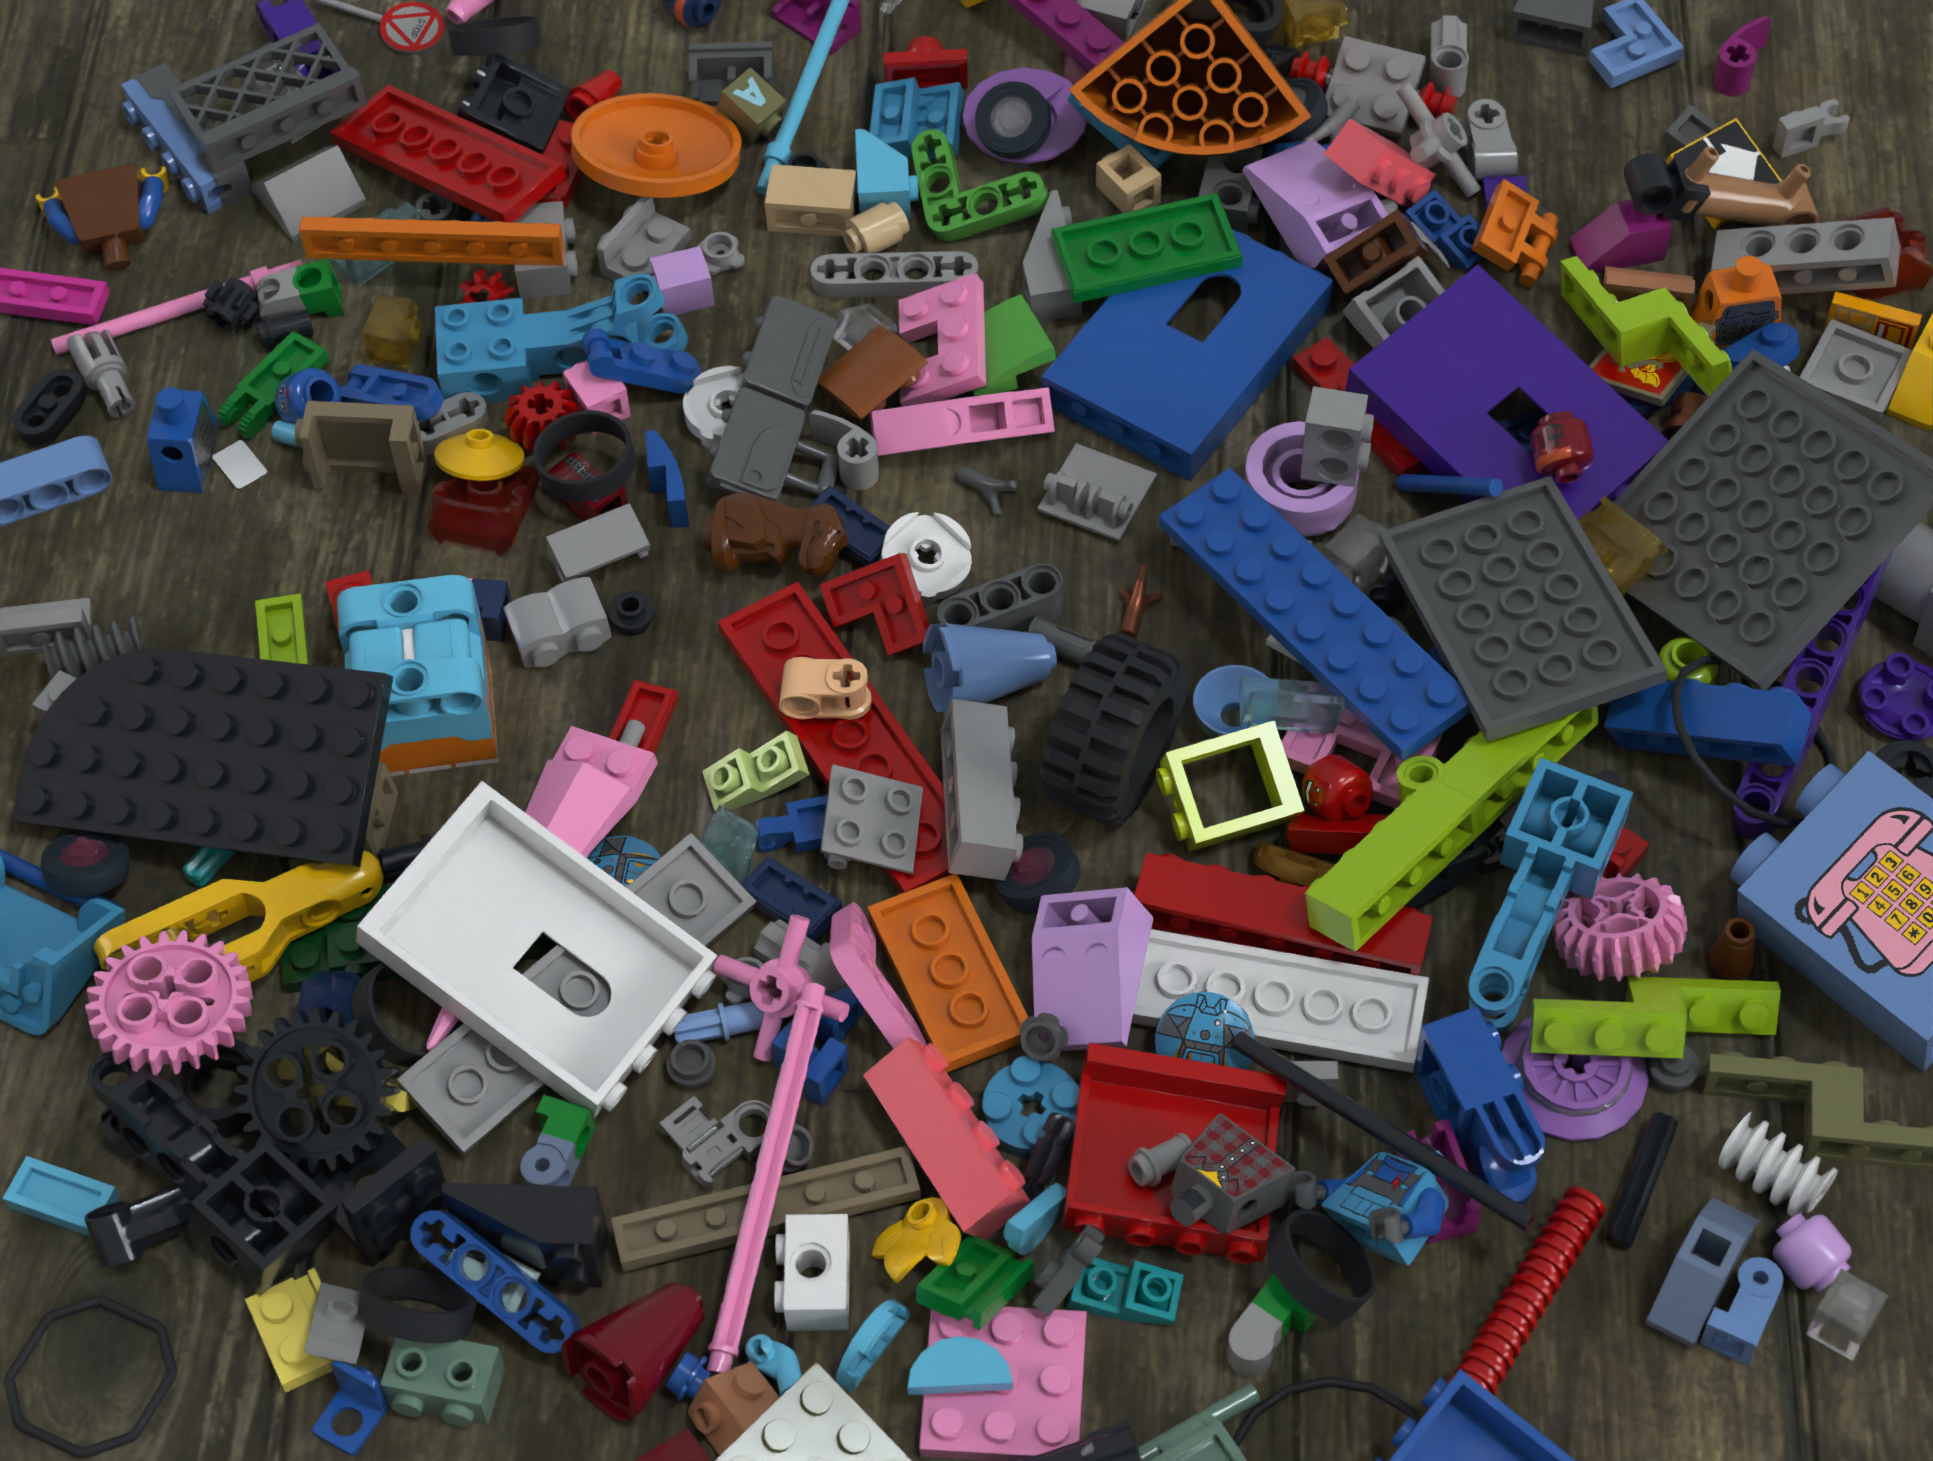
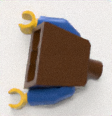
M131 163L54 180L56 187L54 188L55 194L53 196L42 198L39 193L35 197L48 224L69 244L82 245L85 254L88 255L102 252L105 268L110 271H117L131 265L127 247L141 244L145 241V230L153 226L163 200V193L169 189V182L165 166L161 167V171L154 175L148 174L146 167L141 168L140 176L136 164Z

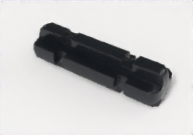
M1057 1112L1049 1114L1042 1129L1046 1133L1044 1137H1038L1022 1172L1025 1175L1024 1179L1026 1182L1022 1188L1030 1201L1043 1192L1044 1185L1050 1184L1066 1149L1063 1147L1064 1141H1070L1076 1128V1122Z

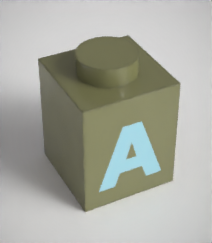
M750 67L722 90L717 111L726 115L736 125L740 135L752 146L763 136L770 138L780 129L783 121L782 114L787 100Z

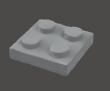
M1831 319L1800 378L1867 419L1879 424L1892 400L1913 350Z

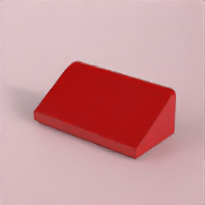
M1304 811L1300 816L1294 817L1288 825L1286 833L1290 850L1298 853L1343 855L1347 850L1353 849L1372 831L1379 821L1386 819L1389 815L1362 814L1359 817L1329 821L1316 812Z

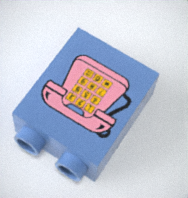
M1868 751L1847 774L1843 773L1833 764H1829L1820 770L1804 788L1795 804V810L1803 815L1805 819L1782 843L1769 833H1764L1756 838L1736 861L1731 870L1730 879L1740 886L1737 890L1738 917L1745 918L1754 925L1755 938L1924 1072L1933 1063V799L1872 752Z

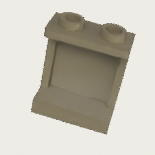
M325 401L306 402L303 419L298 418L295 424L296 445L302 446L303 470L305 473H310L314 489H324L327 473L330 470L397 473L402 495L420 496L427 458L413 405Z

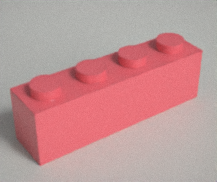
M907 1037L863 1076L962 1231L987 1240L1004 1226L1010 1218L1031 1202L1022 1188L1026 1184L1025 1179L1017 1167L1009 1160L1004 1161L996 1149L1000 1144L998 1137L985 1122L978 1121L970 1109L974 1105L973 1099L962 1085L951 1080L945 1071L949 1066L948 1061L941 1051L931 1043L924 1045Z

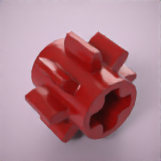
M480 269L474 273L475 283L467 280L460 285V288L466 294L465 300L459 304L484 302L486 297L485 293L482 292L484 289L489 292L487 297L489 301L508 299V294L515 289L511 286L507 287L501 280L502 272L499 271L492 277L487 278L485 271Z

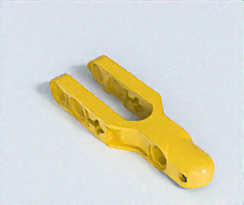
M363 851L360 868L329 863H307L266 882L221 879L107 931L95 941L93 946L94 953L99 959L101 968L108 970L105 959L112 957L122 960L124 958L122 950L117 953L114 952L122 949L121 946L124 944L135 951L140 949V937L145 936L151 944L158 943L159 932L169 928L165 930L169 941H176L181 931L185 930L188 939L193 942L202 933L209 935L248 916H263L265 919L260 929L224 945L226 954L232 952L238 954L240 966H246L249 981L253 982L270 973L291 941L331 923L337 917L371 902L378 895L383 884L384 876L380 862L370 852ZM371 887L368 893L362 894L365 889Z

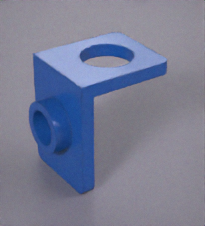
M334 1360L331 1367L340 1385V1389L314 1424L312 1431L316 1437L349 1456H355L389 1408L380 1388L381 1381L373 1373L361 1366L356 1365L352 1367L345 1362ZM344 1410H355L362 1416L360 1429L350 1436H340L332 1428L334 1418Z

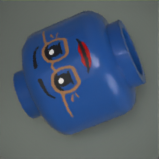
M307 368L283 379L275 394L277 412L283 421L296 424L298 418L303 419L307 401L341 402L339 385L333 376L321 369Z

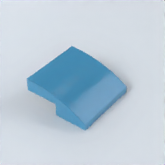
M915 77L875 84L870 133L905 157L913 158L911 152L912 143L918 134L929 129L940 130L950 142L954 155L958 156L964 91L959 82L920 89ZM937 146L930 148L929 158H936L935 148Z

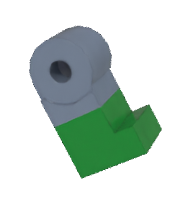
M543 1095L536 1110L542 1131L536 1146L528 1150L522 1157L520 1164L521 1173L525 1185L569 1186L595 1131L594 1121L590 1109Z

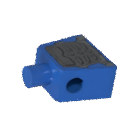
M169 387L161 390L156 395V403L147 433V444L159 491L203 493L219 424L205 394L200 391L179 390ZM178 451H181L183 455L181 459L177 458Z

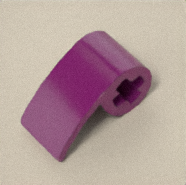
M1763 16L1750 22L1732 34L1721 45L1713 76V86L1718 92L1727 96H1740L1749 90L1757 58L1756 50L1766 46L1772 21L1771 18Z

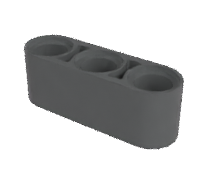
M1034 564L950 596L938 606L937 622L938 624L950 623L1021 632L1028 631L1032 620L1036 616L1052 622L1059 617L1063 608V578L1061 572L1050 564Z

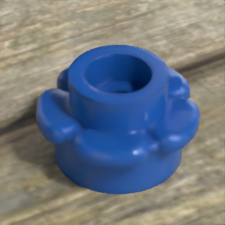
M689 1352L685 1354L665 1388L677 1395L676 1400L681 1401L685 1395L694 1400L704 1380L711 1375L709 1371L703 1368L707 1362V1357L703 1356L700 1360Z

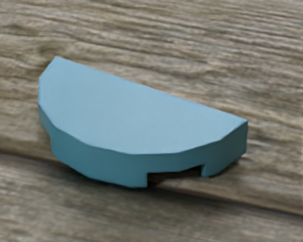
M1056 1182L1006 1222L1003 1236L1007 1240L1008 1247L1024 1256L1044 1239L1064 1208L1065 1187Z
M895 1299L886 1300L864 1321L842 1357L836 1376V1382L839 1386L850 1393L857 1388L910 1319L911 1312L906 1306Z
M956 1336L939 1340L921 1352L910 1370L907 1389L908 1395L1013 1390V1380L1008 1363L996 1348L980 1339Z

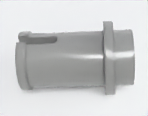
M1178 1133L1173 1138L1150 1149L1141 1147L1135 1150L1134 1156L1128 1160L1129 1171L1135 1182L1140 1186L1149 1185L1151 1187L1160 1184L1161 1177L1177 1169L1180 1158L1193 1144L1189 1137L1184 1133Z

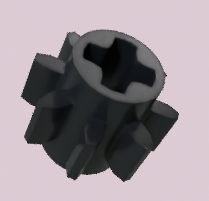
M237 278L228 279L225 285L215 280L204 295L206 299L202 304L208 308L205 315L211 324L222 331L232 332L237 325L247 330L257 316L256 310L259 308V305L253 302L256 299L254 290L247 283Z

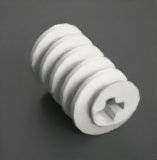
M1752 1112L1748 1113L1736 1126L1724 1144L1719 1157V1167L1723 1170H1728L1738 1163L1735 1177L1740 1182L1747 1181L1755 1175L1752 1189L1756 1193L1761 1194L1773 1186L1770 1195V1202L1777 1206L1790 1198L1787 1209L1788 1215L1793 1218L1798 1213L1802 1214L1806 1210H1808V1214L1825 1195L1833 1183L1838 1170L1832 1168L1820 1176L1817 1174L1821 1158L1816 1155L1807 1163L1802 1164L1800 1162L1803 1150L1802 1145L1798 1144L1786 1153L1782 1150L1786 1134L1781 1132L1770 1141L1767 1140L1765 1137L1769 1123L1764 1120L1751 1129L1748 1125Z

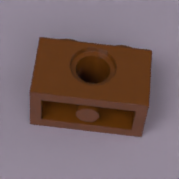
M1397 209L1325 256L1324 260L1344 293L1354 299L1364 291H1370L1399 272L1405 264L1417 256L1422 259L1430 253L1408 217Z

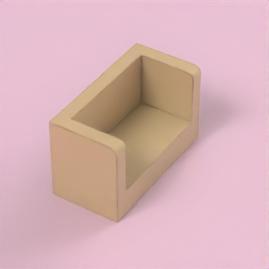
M772 164L765 198L767 231L843 237V232L846 231V221L856 216L858 204L856 170Z

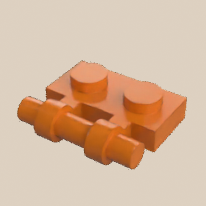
M1503 179L1494 189L1472 250L1507 272L1516 263H1519L1521 270L1519 282L1526 287H1532L1536 284L1537 278L1544 274L1547 267L1548 259L1546 254L1548 249L1554 246L1558 237L1556 227L1559 218L1549 212L1544 213L1542 218L1535 214L1540 201L1506 179ZM1527 234L1530 236L1532 245L1525 242Z

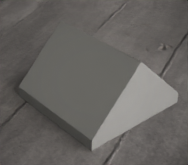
M338 145L322 148L251 185L254 194L293 242L301 239L299 232L301 217L328 216L342 218L367 205L366 198Z

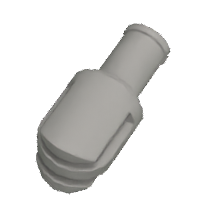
M103 330L101 334L97 331L88 332L84 335V338H82L81 334L70 336L67 340L68 349L85 384L89 389L100 392L110 416L118 418L119 413L116 406H118L122 417L130 414L135 409L136 402L130 395L123 380L127 374V366L109 330Z

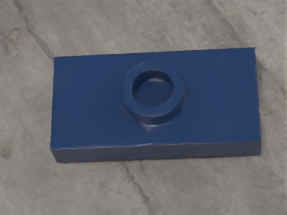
M829 485L809 506L826 503L834 507L843 521L849 538V544L842 548L841 551L864 567L878 562L885 535L891 526Z
M769 856L741 883V886L757 901L755 908L775 921L781 919L788 924L791 915H800L808 918L810 922L806 937L813 941L831 925L832 915L843 909L840 900Z

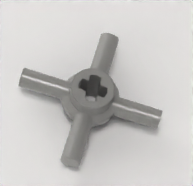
M1410 82L1396 91L1420 127L1419 131L1410 136L1411 159L1416 163H1422L1428 168L1443 162L1466 198L1481 189L1457 153L1459 149L1467 144L1465 122L1460 118H1455L1448 112L1435 119Z

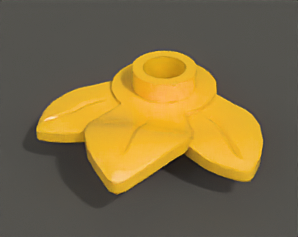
M937 1197L922 1199L909 1208L904 1219L890 1225L880 1234L873 1246L871 1256L874 1259H884L886 1271L892 1280L898 1283L925 1256L936 1264L950 1266L959 1248L961 1232L952 1223L951 1212L942 1199Z

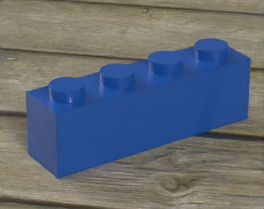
M1691 678L1685 680L1680 693L1683 723L1700 757L1797 767L1812 714L1796 692L1785 687H1772L1770 690L1751 689L1746 685L1734 682L1727 683L1726 686L1707 685L1702 681ZM1666 681L1648 689L1612 700L1604 728L1620 748L1688 755L1674 726L1671 691L1675 681Z

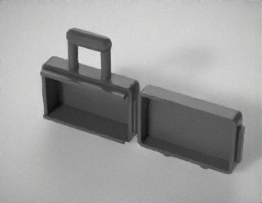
M775 295L770 299L764 316H759L754 320V327L758 330L752 350L746 351L742 355V362L746 367L740 381V389L733 401L731 409H725L721 414V419L726 424L719 444L712 445L709 448V456L713 461L706 482L708 487H713L729 494L738 492L751 493L777 502L784 483L818 497L829 485L834 487L839 472L838 454L798 440L806 419L805 412L812 401L837 327V321L824 312L789 298ZM795 450L823 461L816 483L788 472Z

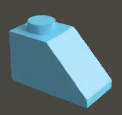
M855 129L860 213L882 202L886 204L896 202L902 208L907 219H911L910 201H919L917 175L909 176L908 158L865 129Z

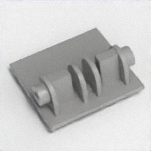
M1076 443L1057 474L1049 472L1046 476L1043 489L1047 490V493L1039 504L1037 511L1119 542L1156 479L1157 473Z
M833 764L831 766L820 852H823L824 857L828 859V866L833 869H845L847 862L855 860L912 874L923 787Z

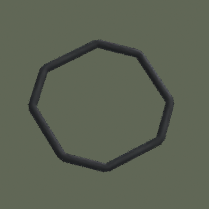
M93 1296L46 1313L5 1374L4 1383L13 1422L18 1430L73 1456L87 1458L134 1442L140 1437L176 1379L177 1366L167 1328L162 1322L105 1296ZM101 1306L157 1331L167 1374L130 1432L82 1448L24 1421L15 1378L52 1321Z

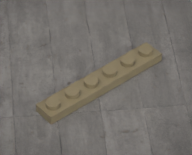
M908 1145L781 1176L766 1237L785 1232L786 1215L848 1214V1216L921 1199L920 1187ZM751 1184L611 1218L623 1272L736 1244Z

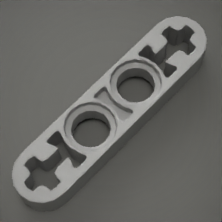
M962 251L849 253L822 255L814 260L810 272L813 290L823 297L911 296L972 273H976L979 276V266L977 259L973 255ZM915 268L923 269L928 273L924 278L917 280L910 279L905 275L907 271ZM872 269L880 270L885 274L882 278L874 281L862 277L864 272ZM936 270H941V277H936ZM963 270L964 272L962 276H955V271ZM849 272H854V279H849ZM827 273H835L834 278L827 279Z

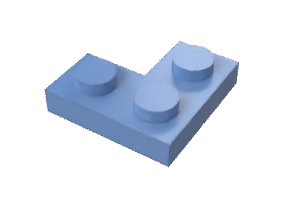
M1622 0L1603 9L1602 21L1617 39L1591 49L1589 62L1611 88L1682 59L1683 45L1644 0Z

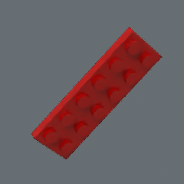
M389 84L368 100L366 106L357 109L330 131L334 145H338L350 153L493 221L513 223L566 178L561 163Z

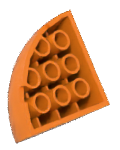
M1175 0L1069 88L1071 93L1086 109L1109 127L1139 143L1182 154H1223L1251 148L1272 141L1292 131L1311 118L1310 113L1224 0Z

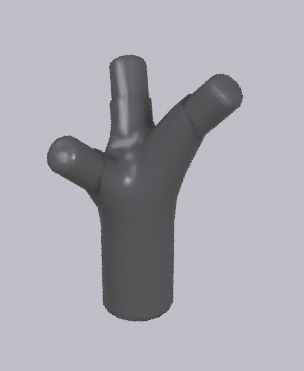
M963 465L958 472V481L980 491L986 497L994 516H999L1002 513L998 499L999 492H1016L1017 490L1015 480H999L968 465Z

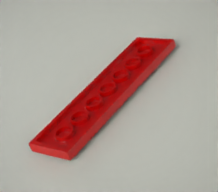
M799 582L718 621L720 634L787 731L798 737L803 754L827 788H829L831 766L833 764L923 787L913 873L908 874L882 867L900 894L952 875L953 873H948L943 784L869 681L866 686L871 692L872 704L870 710L858 719H795L781 712L779 702L784 664L789 659L795 657L853 659ZM847 671L849 681H853L851 671ZM845 697L846 706L850 707L849 697Z

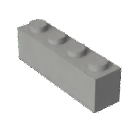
M952 698L940 729L948 873L1005 881L1012 862H1019L1023 850V836L1016 833V824L1020 814V799L1014 797L1013 793L1018 772L1017 763L1011 761L1015 729L1008 726L1006 706Z

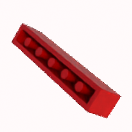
M1146 852L1134 894L1152 915L1153 923L1151 929L1417 976H1421L1433 920L1431 915L1422 914L1411 907H1403L1354 952L1309 926L1305 892L1310 885L1301 887L1278 882L1275 878L1267 875L1251 876L1233 872L1222 865L1211 864L1206 866L1188 862L1173 854L1157 855Z

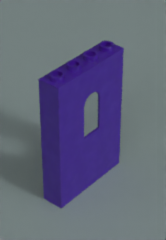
M1478 264L1349 369L1345 388L1346 392L1368 395L1366 411L1371 415H1375L1374 418L1432 474L1440 476L1498 478L1503 484L1502 491L1545 477L1537 472L1533 456L1487 413L1518 388L1546 415L1556 412H1571L1574 417L1580 418L1588 425L1594 450V461L1586 470L1582 471L1583 476L1580 479L1570 483L1559 484L1555 482L1585 533L1597 520L1603 517L1602 514L1669 441ZM1456 495L1464 504L1487 497Z

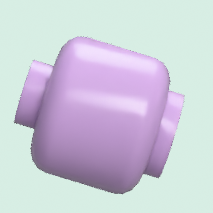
M1798 1213L1776 1230L1781 1240L1774 1246L1773 1257L1799 1289L1804 1290L1813 1287L1818 1293L1851 1268L1846 1262L1851 1256V1247L1826 1216L1815 1215L1806 1220L1801 1213Z

